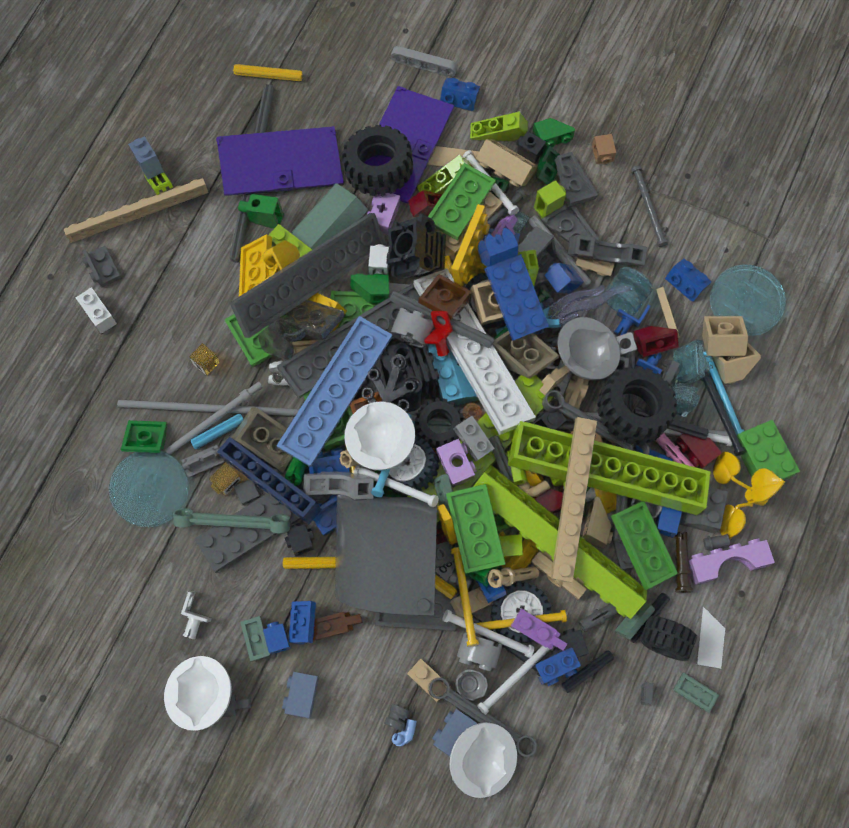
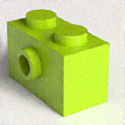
M555 180L537 191L534 209L541 218L546 217L563 206L566 197L564 187Z

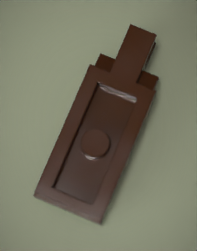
M340 612L315 619L313 641L354 630V625L363 623L361 615L350 616V612Z

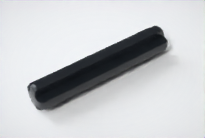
M661 593L652 603L655 611L650 617L657 616L670 601V598L665 593ZM646 622L629 640L630 642L635 643L643 633Z
M609 650L605 651L562 683V688L567 693L571 692L614 660L613 654Z

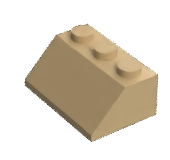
M486 139L476 157L480 161L479 164L487 169L491 167L495 170L494 173L502 178L506 176L510 179L509 182L516 187H519V185L525 186L537 172L538 165L496 140Z

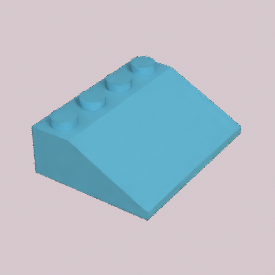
M426 344L428 353L431 352L433 355V368L437 369L439 373V380L437 382L441 401L448 399L447 403L450 404L452 401L455 403V406L479 400L463 370L457 365V360L449 346L448 355L438 356L435 344Z

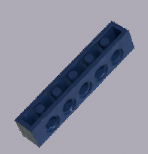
M231 437L217 451L227 463L308 525L322 510L316 501Z

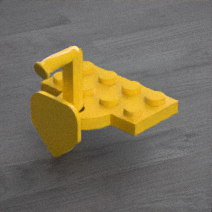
M477 205L451 267L454 282L460 286L467 284L474 276L485 273V268L487 267L481 262L478 254V243L483 240L484 235L488 234L490 224L487 221L488 214H486V209L483 205Z
M267 234L241 247L239 297L299 259L300 253L297 247L286 240L272 247V237Z

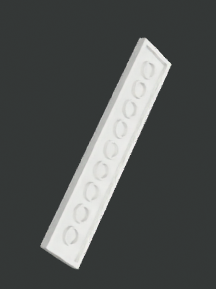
M446 268L445 270L414 280L413 285L419 296L423 294L438 274L454 282L449 270ZM468 303L460 313L458 312L454 316V319L485 333ZM452 331L446 338V343L499 435L516 429L520 421L527 423L535 421L534 413L494 346L492 345L491 348H487Z

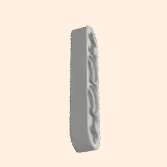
M395 46L390 56L397 63L448 77L455 76L458 68L454 61L400 46Z

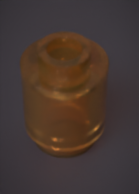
M469 403L463 408V421L471 416L469 411L476 413L473 416L476 422L482 416L481 407L475 403Z

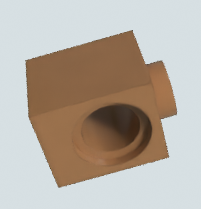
M612 134L594 136L592 149L596 164L614 162L616 149Z

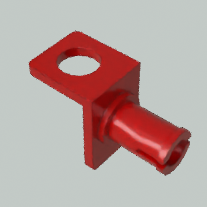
M432 311L430 314L435 329L424 339V342L435 344L438 356H446L449 353L446 338L453 331L450 318L446 311ZM437 316L443 317L445 324L439 323Z

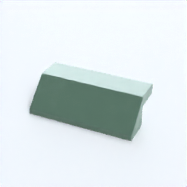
M335 184L291 234L313 250L360 220L368 209L357 196L339 184Z

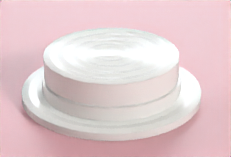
M373 402L359 408L351 416L345 429V444L349 454L358 464L372 470H386L404 462L411 453L415 442V429L409 415L399 406L388 402Z
M192 657L179 664L171 673L164 693L166 711L172 721L179 727L192 731L206 729L218 722L226 712L231 699L232 686L229 674L220 662L210 657Z
M487 722L473 725L462 732L455 742L450 755V772L456 786L465 794L476 798L489 797L501 791L512 778L516 768L517 749L512 736L503 727Z

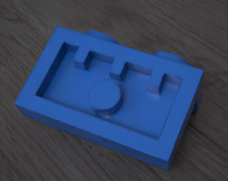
M334 448L328 453L321 451L313 465L309 466L310 474L350 472L349 468L342 465L339 459L340 453L345 450Z
M339 494L330 496L328 498L329 501L323 505L322 503L318 504L322 510L313 521L323 536L336 529L337 495Z
M292 602L288 643L299 645L313 643L316 602Z

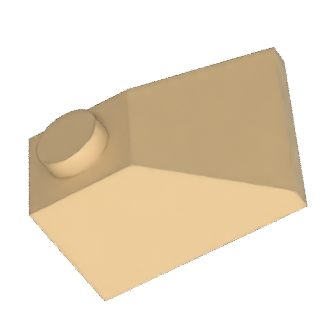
M747 342L746 356L712 357L721 380L725 384H731L743 380L761 359V355Z
M595 496L589 507L582 537L591 545L604 548L607 543H611L613 532H610L611 524L600 497Z

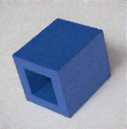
M662 506V510L656 520V527L660 535L673 538L677 534L681 511Z
M273 622L268 624L266 629H263L268 651L271 655L291 649L283 623Z

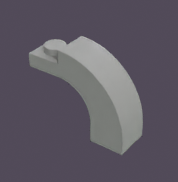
M350 472L304 474V493L306 495L339 494L349 496L354 500L373 499L371 491L374 479L367 475Z

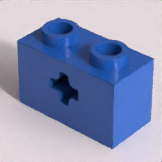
M554 263L544 275L557 293L571 294L584 283L572 265Z

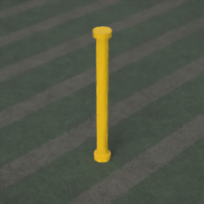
M456 547L451 549V554H454L468 637L466 644L467 647L479 645V640H476L460 549Z
M560 610L559 613L535 616L545 623L554 621L567 622L565 610ZM515 618L475 624L489 630L511 627Z

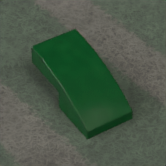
M551 146L544 147L536 172V178L545 185L552 183L558 172L555 169V159L560 154Z

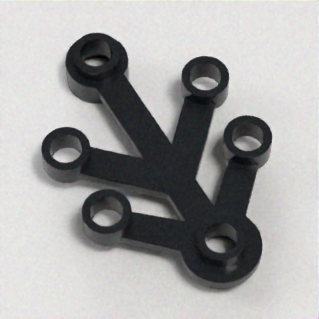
M396 354L391 359L393 368L386 388L380 378L381 373L379 370L371 369L368 372V378L374 382L382 402L390 403L407 393L415 392L417 389V384L409 380L405 382L403 387L394 391L400 371L408 366L407 358L401 354ZM400 358L401 364L397 366L395 362ZM376 371L377 377L373 379L371 375ZM409 383L413 384L412 390H408L407 388ZM367 387L362 390V397L367 399L369 404L377 402L374 398L375 392L373 389ZM367 390L371 391V395L369 397H366L365 395ZM402 399L398 402L397 406L402 408V403L406 402L407 408L403 409L406 412L411 408V404L408 400Z

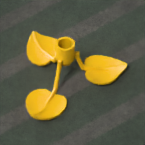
M722 452L713 468L715 480L721 484H727L732 480L747 489L745 492L747 503L738 504L735 507L730 504L725 506L720 532L722 535L728 534L730 540L742 531L746 523L745 513L740 508L752 507L753 504L765 505L768 499L779 491L785 481L771 470L762 468L757 470L752 476V487L734 477L741 469L738 458L732 453Z

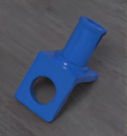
M647 306L639 320L619 309L617 316L621 317L622 320L614 334L618 336L621 330L620 336L626 334L631 325L639 327L651 306Z
M658 353L656 358H654L655 354L649 355L647 361L639 359L635 366H641L644 370L649 368L653 370V373L661 374L662 369L656 366L662 355Z

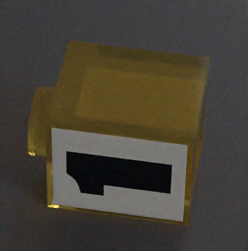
M203 343L189 356L193 365L205 375H208L220 363L217 355Z
M226 462L209 478L212 483L210 487L217 494L221 492L224 496L242 480L239 474Z

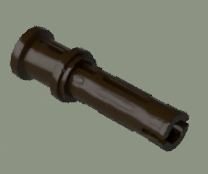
M677 532L675 535L676 570L678 572L675 575L677 577L676 593L693 592L691 587L692 571L689 569L687 532H683V534L682 532Z

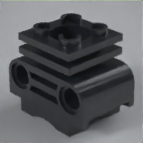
M419 214V217L401 223L394 222V227L388 229L389 250L386 264L391 266L392 276L399 279L413 276L417 278L445 270L446 235L441 234L440 231L436 232L435 222L430 217Z
M401 343L387 346L388 355L381 357L386 384L393 368L391 359L396 354L405 356L408 360V366L400 371L394 391L403 387L405 382L409 380L417 384L415 392L407 393L391 403L398 405L400 400L405 399L411 404V408L406 413L418 410L422 403V392L424 399H428L429 390L433 398L436 397V389H439L437 382L439 380V373L437 369L433 368V355L431 352L428 353L426 346H423L422 356L419 348H415L414 359L412 350L407 344ZM400 358L395 362L397 366L401 364ZM409 383V384H408V386H407L408 390H412V389H413V384H412V383ZM403 402V403H402V405H401L402 409H406V408H407V403H406V402Z

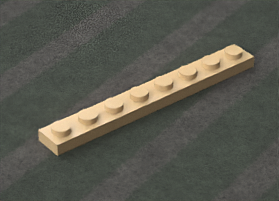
M203 178L196 179L186 185L176 186L172 190L160 192L159 195L143 198L131 205H124L120 209L107 211L98 217H91L84 222L72 224L65 228L64 232L70 243L204 195L208 193Z
M575 418L551 579L573 582L597 425L595 420Z

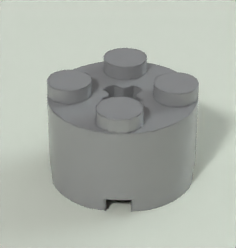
M400 308L391 329V334L402 342L405 340L410 342L409 345L422 348L427 344L424 342V339L434 328L433 321L424 319V314L418 311L411 313L406 309Z
M464 632L457 653V657H460L459 662L472 665V662L480 664L479 668L487 671L496 668L503 644L499 643L497 647L494 646L495 641L476 636V640H479V645L467 647L466 642L468 638L467 633Z

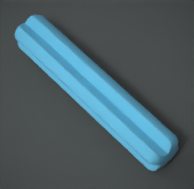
M237 414L191 439L193 447L198 449L237 428L243 421L242 415Z

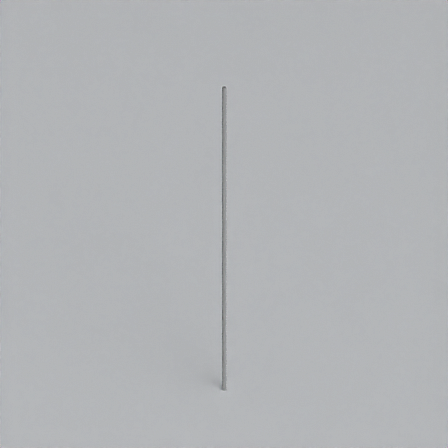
M118 400L117 403L118 407L200 412H217L225 406ZM237 406L229 413L247 414L251 406ZM256 407L267 415L296 416L300 410ZM411 415V420L415 422L416 415ZM440 416L431 419L435 421H448ZM563 423L556 430L572 431L574 430L575 423ZM709 430V433L728 436L726 431ZM665 433L666 436H679Z

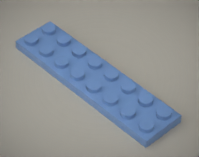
M359 316L278 442L277 448L311 467L367 379L369 370L374 368L393 335Z

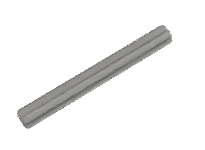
M534 215L529 219V224L533 228L537 226L554 236L538 216ZM554 237L556 254L563 264L572 265L584 281L581 284L583 288L589 286L591 283L590 278L579 266L575 265L574 259L568 255V252Z

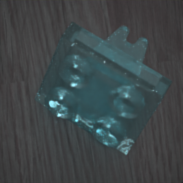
M696 339L673 351V360L680 363L678 366L680 371L675 378V387L682 388L705 377L704 370L713 369V365L708 363L712 362L713 359L703 354V340Z

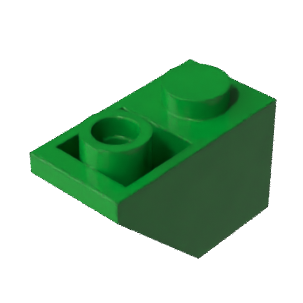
M548 118L534 123L532 133L546 141L545 146L553 148L555 145L566 144L573 140L575 129L555 119Z
M361 273L351 275L350 288L369 304H380L389 298L388 275L380 273L374 275H364Z

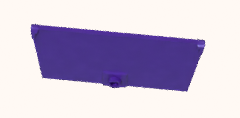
M397 86L379 125L381 127L387 125L392 129L399 130L401 134L403 133L411 144L413 173L407 183L404 182L405 186L400 190L396 189V192L392 193L399 195L400 201L409 204L408 200L412 198L454 109V105ZM385 155L370 157L364 163L370 166H380L388 163L392 158Z
M334 126L216 137L224 196L334 186L335 184L343 185Z

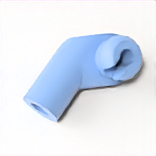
M407 719L405 730L392 736L393 744L404 746L411 742L414 737L417 721Z

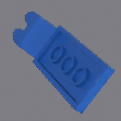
M503 228L502 235L496 234L493 237L488 234L485 242L483 240L479 241L478 254L481 262L487 266L485 272L512 341L549 327L522 255H518V243L514 234L507 228Z

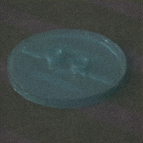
M745 264L731 267L717 278L711 290L710 303L715 316H743L747 334L751 336L765 333L779 322L785 310L786 298L782 285L773 274L761 267Z
M162 451L160 453L136 452L126 457L114 470L109 484V497L115 511L127 522L140 527H154L168 522L173 518L175 510L182 509L188 495V479L185 470L174 457Z

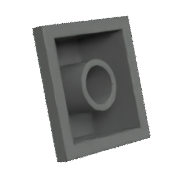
M537 226L528 232L521 244H518V252L536 250L539 267L538 273L544 272L557 258L554 236Z
M709 487L706 509L698 515L681 511L679 524L715 534L721 529L728 491Z

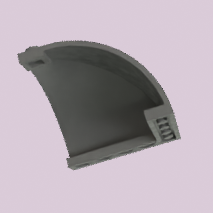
M337 495L336 599L348 606L374 612L434 615L437 505L434 508L430 507L428 503L414 497L373 496V499L354 500L349 496Z

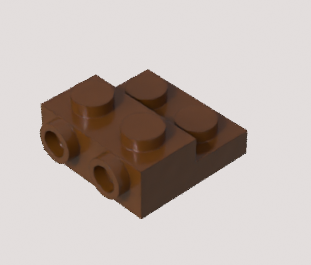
M438 274L419 297L418 303L432 311H446L450 320H452L469 302L471 291Z

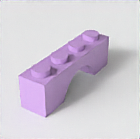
M758 538L748 541L749 545L741 546V543L729 546V550L723 551L722 548L710 551V555L704 556L703 553L691 556L689 569L692 571L691 577L694 585L710 582L718 578L719 568L727 560L739 561L747 566L750 571L774 564L775 562L767 540L760 541Z

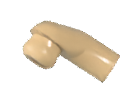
M543 481L536 486H530L528 482L519 486L532 497H537L550 489L547 481Z

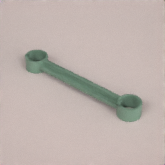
M187 508L177 509L173 512V520L176 527H189L196 524L270 529L273 533H285L290 530V517L285 514H276L271 517L193 513V510Z

